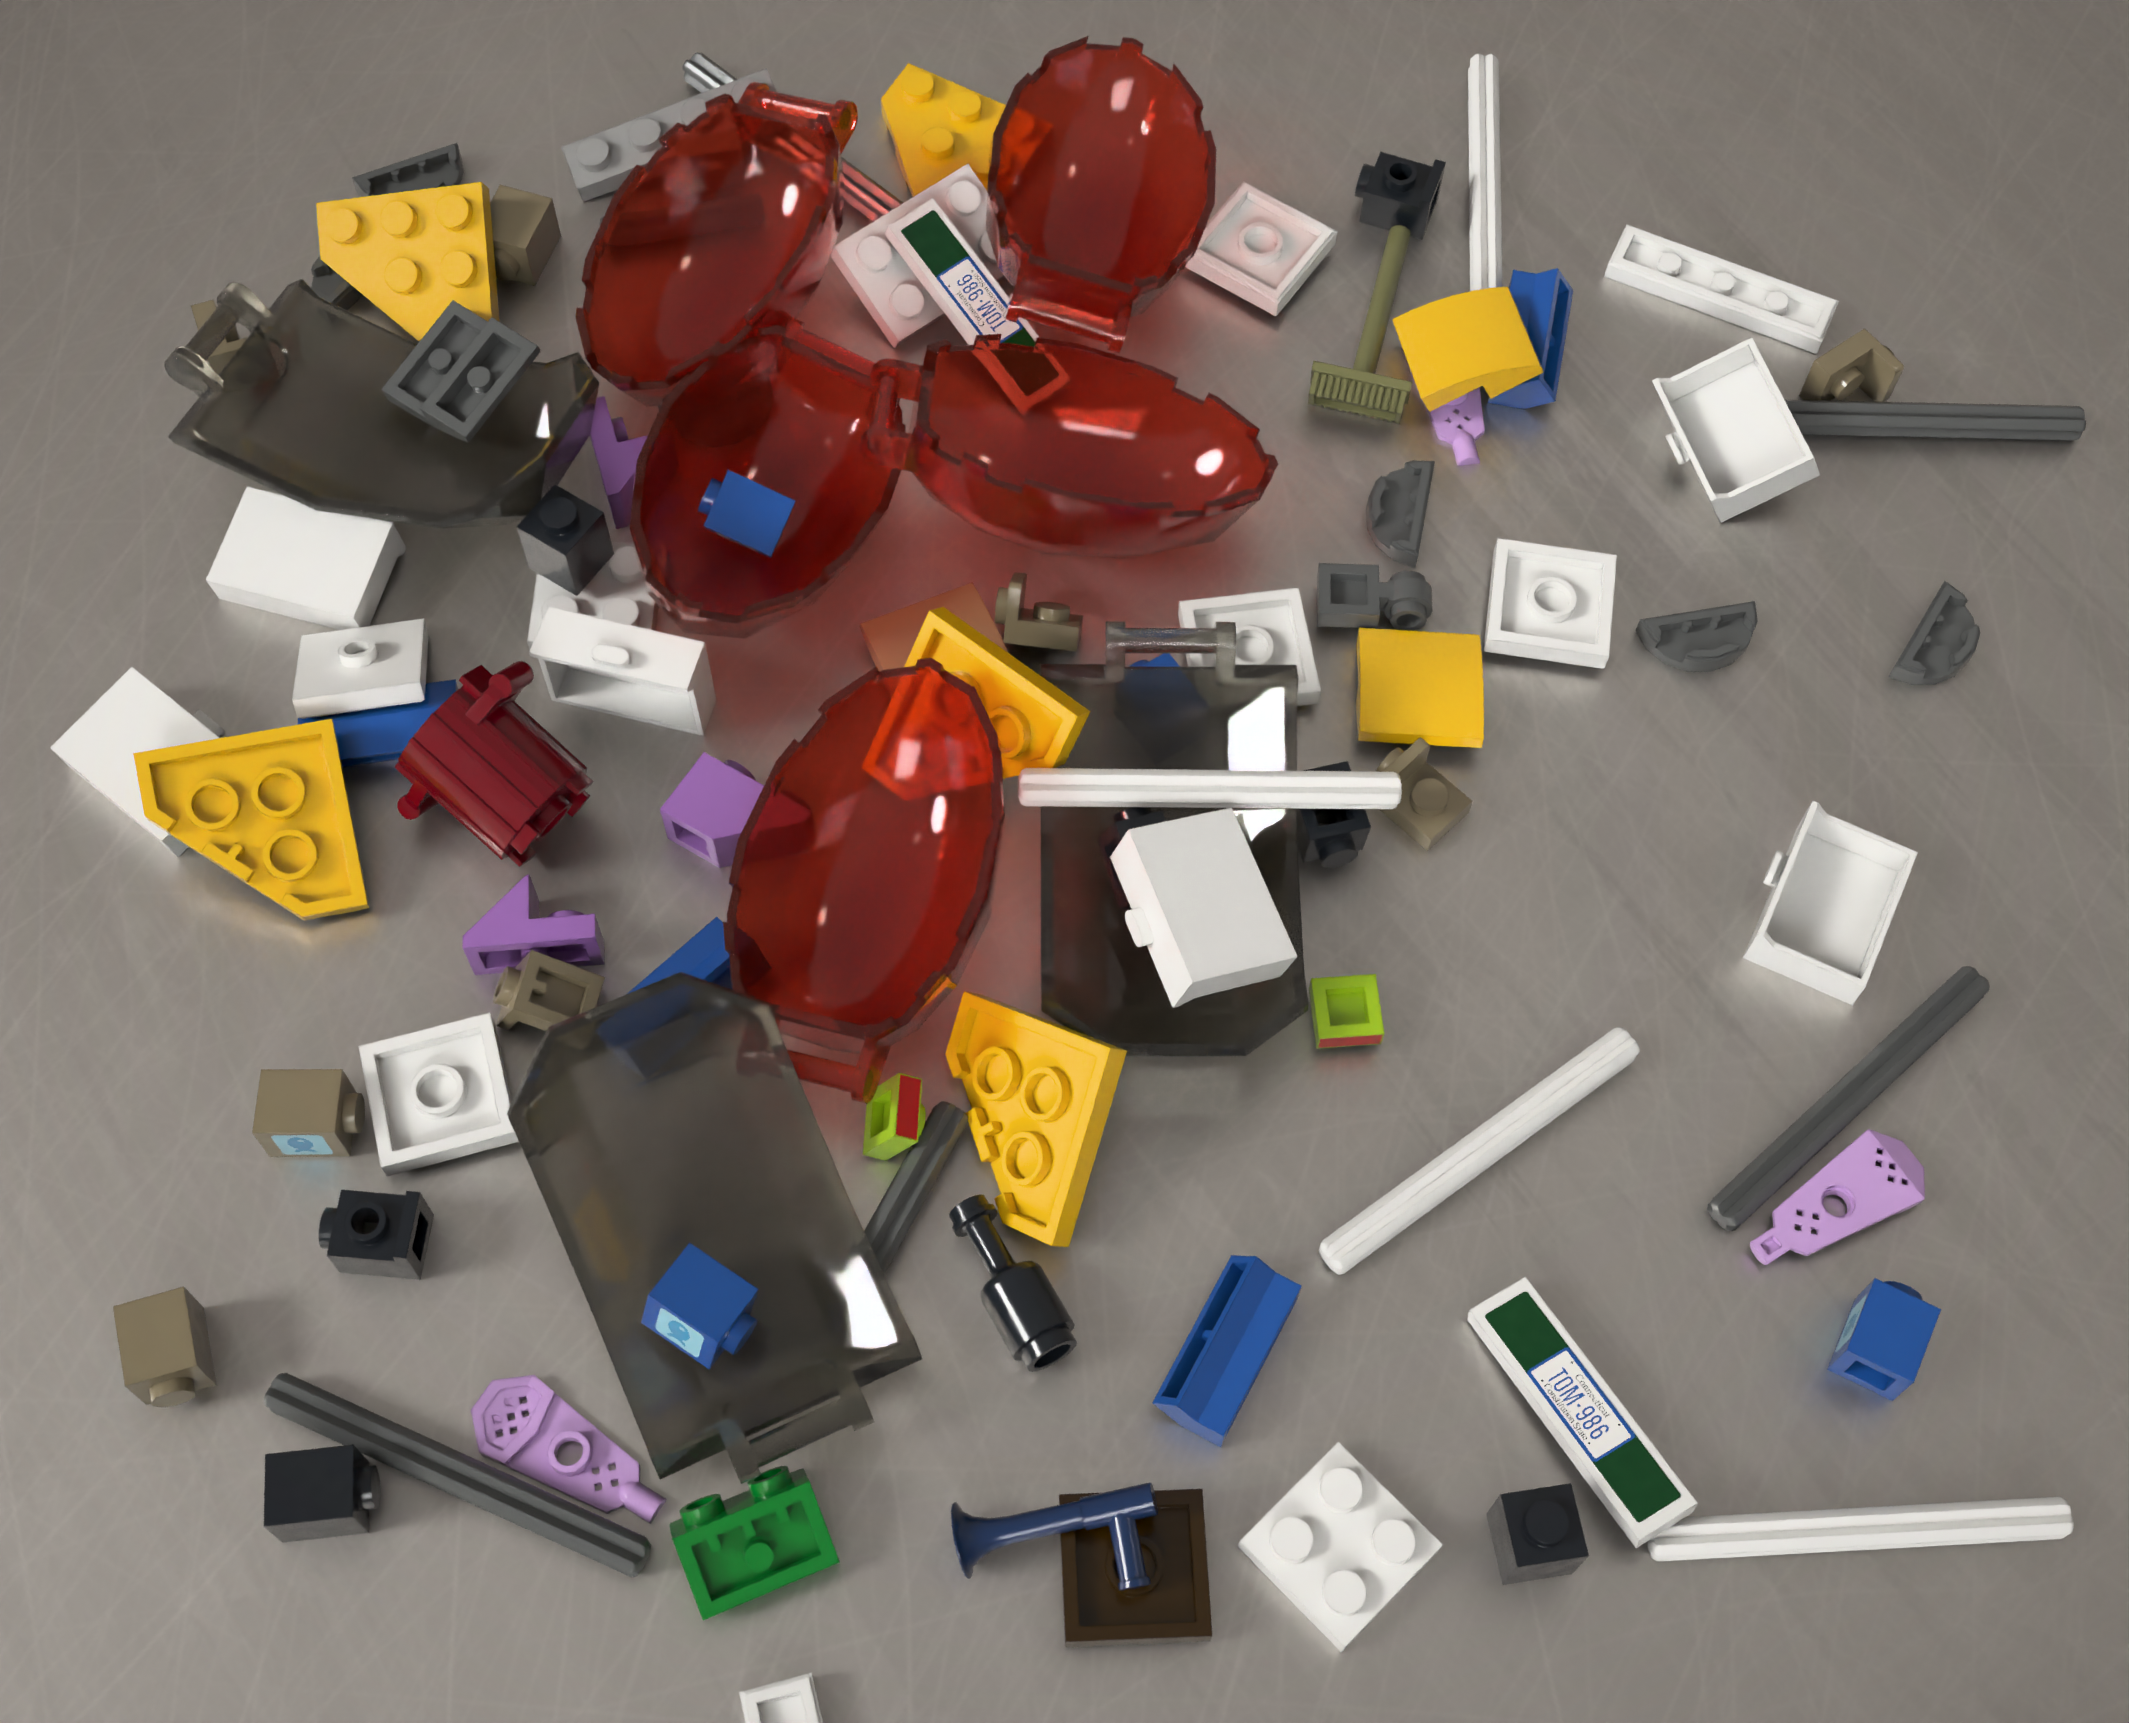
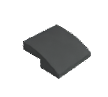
M452 300L381 390L389 401L429 425L469 443L541 350L538 345L493 317L487 322Z

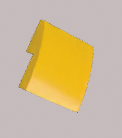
M1508 287L1486 288L1452 295L1430 302L1392 319L1420 397L1429 412L1482 385L1490 399L1544 372Z
M1359 628L1356 645L1358 690L1356 697L1358 741L1413 744L1421 737L1429 745L1482 748L1484 739V685L1479 634Z

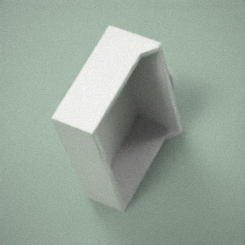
M1752 337L1671 378H1656L1652 380L1660 401L1675 430L1674 433H1670L1665 437L1679 465L1687 461L1691 462L1720 523L1820 476L1814 456Z
M247 486L206 581L218 598L338 630L370 626L395 562L399 556L405 553L407 547L392 522Z
M548 606L529 651L530 657L539 659L552 701L704 736L717 699L707 650L703 641Z
M131 667L50 748L69 767L179 858L189 846L148 821L144 815L133 753L218 739L226 732L200 709L191 715L141 673Z
M1812 801L1795 831L1786 855L1777 850L1763 881L1764 884L1771 886L1772 889L1743 958L1853 1005L1867 985L1918 852L1827 814L1818 802Z
M1232 807L1128 829L1110 856L1131 907V910H1127L1125 913L1128 929L1137 947L1147 945L1173 1008L1179 1007L1197 997L1281 977L1298 957Z

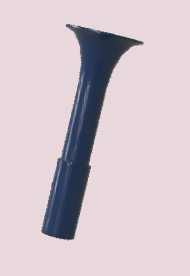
M1151 1482L1080 1497L1079 1501L994 1518L972 1516L963 1512L957 1502L952 1504L951 1524L955 1548L961 1569L968 1579L972 1577L975 1564L995 1549L1083 1528L1091 1530L1109 1526L1120 1583H1118L1119 1591L1151 1585L1150 1577H1147L1136 1524L1137 1519L1158 1515L1157 1500Z

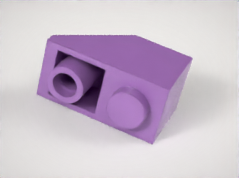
M703 752L660 808L667 838L719 868L807 850L814 841L810 811L799 797L785 789H778L775 792L757 782L752 773L741 764L733 760H726L723 763Z

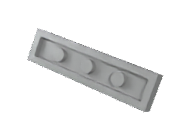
M766 68L561 148L583 202L666 171L665 164L676 163L672 139L738 130L740 142L786 125L788 124V119Z

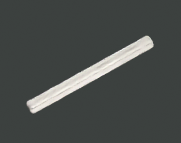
M1480 53L1475 54L1470 59V67L1468 68L1470 291L1503 287L1499 60L1493 54L1484 56Z
M1025 768L1021 770L1018 778V797L1020 804L1024 806L1394 809L1401 801L1402 784L1400 775L1396 772Z
M1621 1027L1613 1028L1323 1239L1320 1244L1319 1253L1324 1262L1334 1273L1338 1275L1346 1273L1635 1061L1640 1051L1637 1041L1630 1036L1626 1029Z
M2062 1497L1685 1517L1647 1542L1651 1558L1659 1562L2063 1539L2071 1534L2074 1529V1521L2067 1500Z

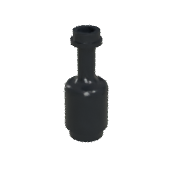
M982 1194L969 1197L957 1204L950 1211L949 1217L954 1224L952 1229L957 1237L968 1236L991 1276V1279L981 1290L982 1303L1014 1360L1023 1361L1030 1372L1045 1369L1063 1359L1076 1347L1077 1341L1071 1333L1075 1326L1074 1322L1042 1267L1033 1261L1016 1263L992 1223L998 1213L995 1206L989 1204Z

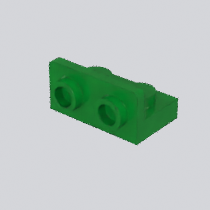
M779 1466L764 1471L747 1482L750 1490L722 1501L720 1494L699 1498L681 1508L679 1511L681 1518L669 1524L672 1540L703 1620L840 1562L804 1469H798L790 1473L788 1466Z

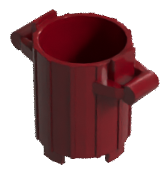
M517 661L494 675L480 665L462 675L459 681L463 686L455 691L429 716L409 740V743L398 759L399 762L395 765V768L413 784L409 792L402 796L397 803L399 813L404 818L416 819L439 803L501 860L509 857L519 867L536 855L537 852L530 847L534 839L539 841L547 835L566 813L571 817L576 815L590 797L585 789L594 782L586 775L587 767L515 702L521 690L533 680L534 673L529 664Z

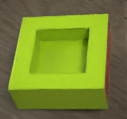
M1376 974L1311 978L1309 997L1316 1049L1377 1045L1382 1043L1384 1027Z
M897 1073L867 1093L863 1143L864 1156L887 1161L918 1142L926 1119L925 1107L921 1104L922 1078Z

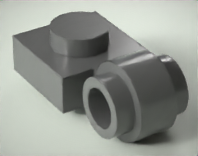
M1319 563L1317 627L1378 628L1380 611H1384L1385 616L1390 620L1394 628L1413 631L1422 628L1426 624L1427 618L1432 614V588L1426 582L1425 577L1419 572L1401 571L1394 574L1388 582H1379V565Z

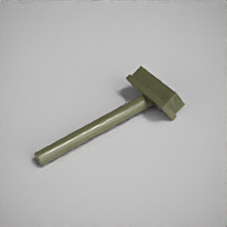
M1396 225L1389 230L1353 369L1313 361L1308 397L1309 405L1314 406L1316 404L1318 407L1322 405L1323 408L1328 409L1330 407L1331 410L1337 409V411L1341 412L1344 410L1345 413L1352 412L1354 415L1358 413L1359 416L1366 415L1368 418L1372 416L1373 419L1378 420L1380 418L1382 421L1386 419L1387 422L1392 423L1394 421V423L1400 424L1404 405L1408 404L1412 382L1375 374L1411 237L1408 228Z

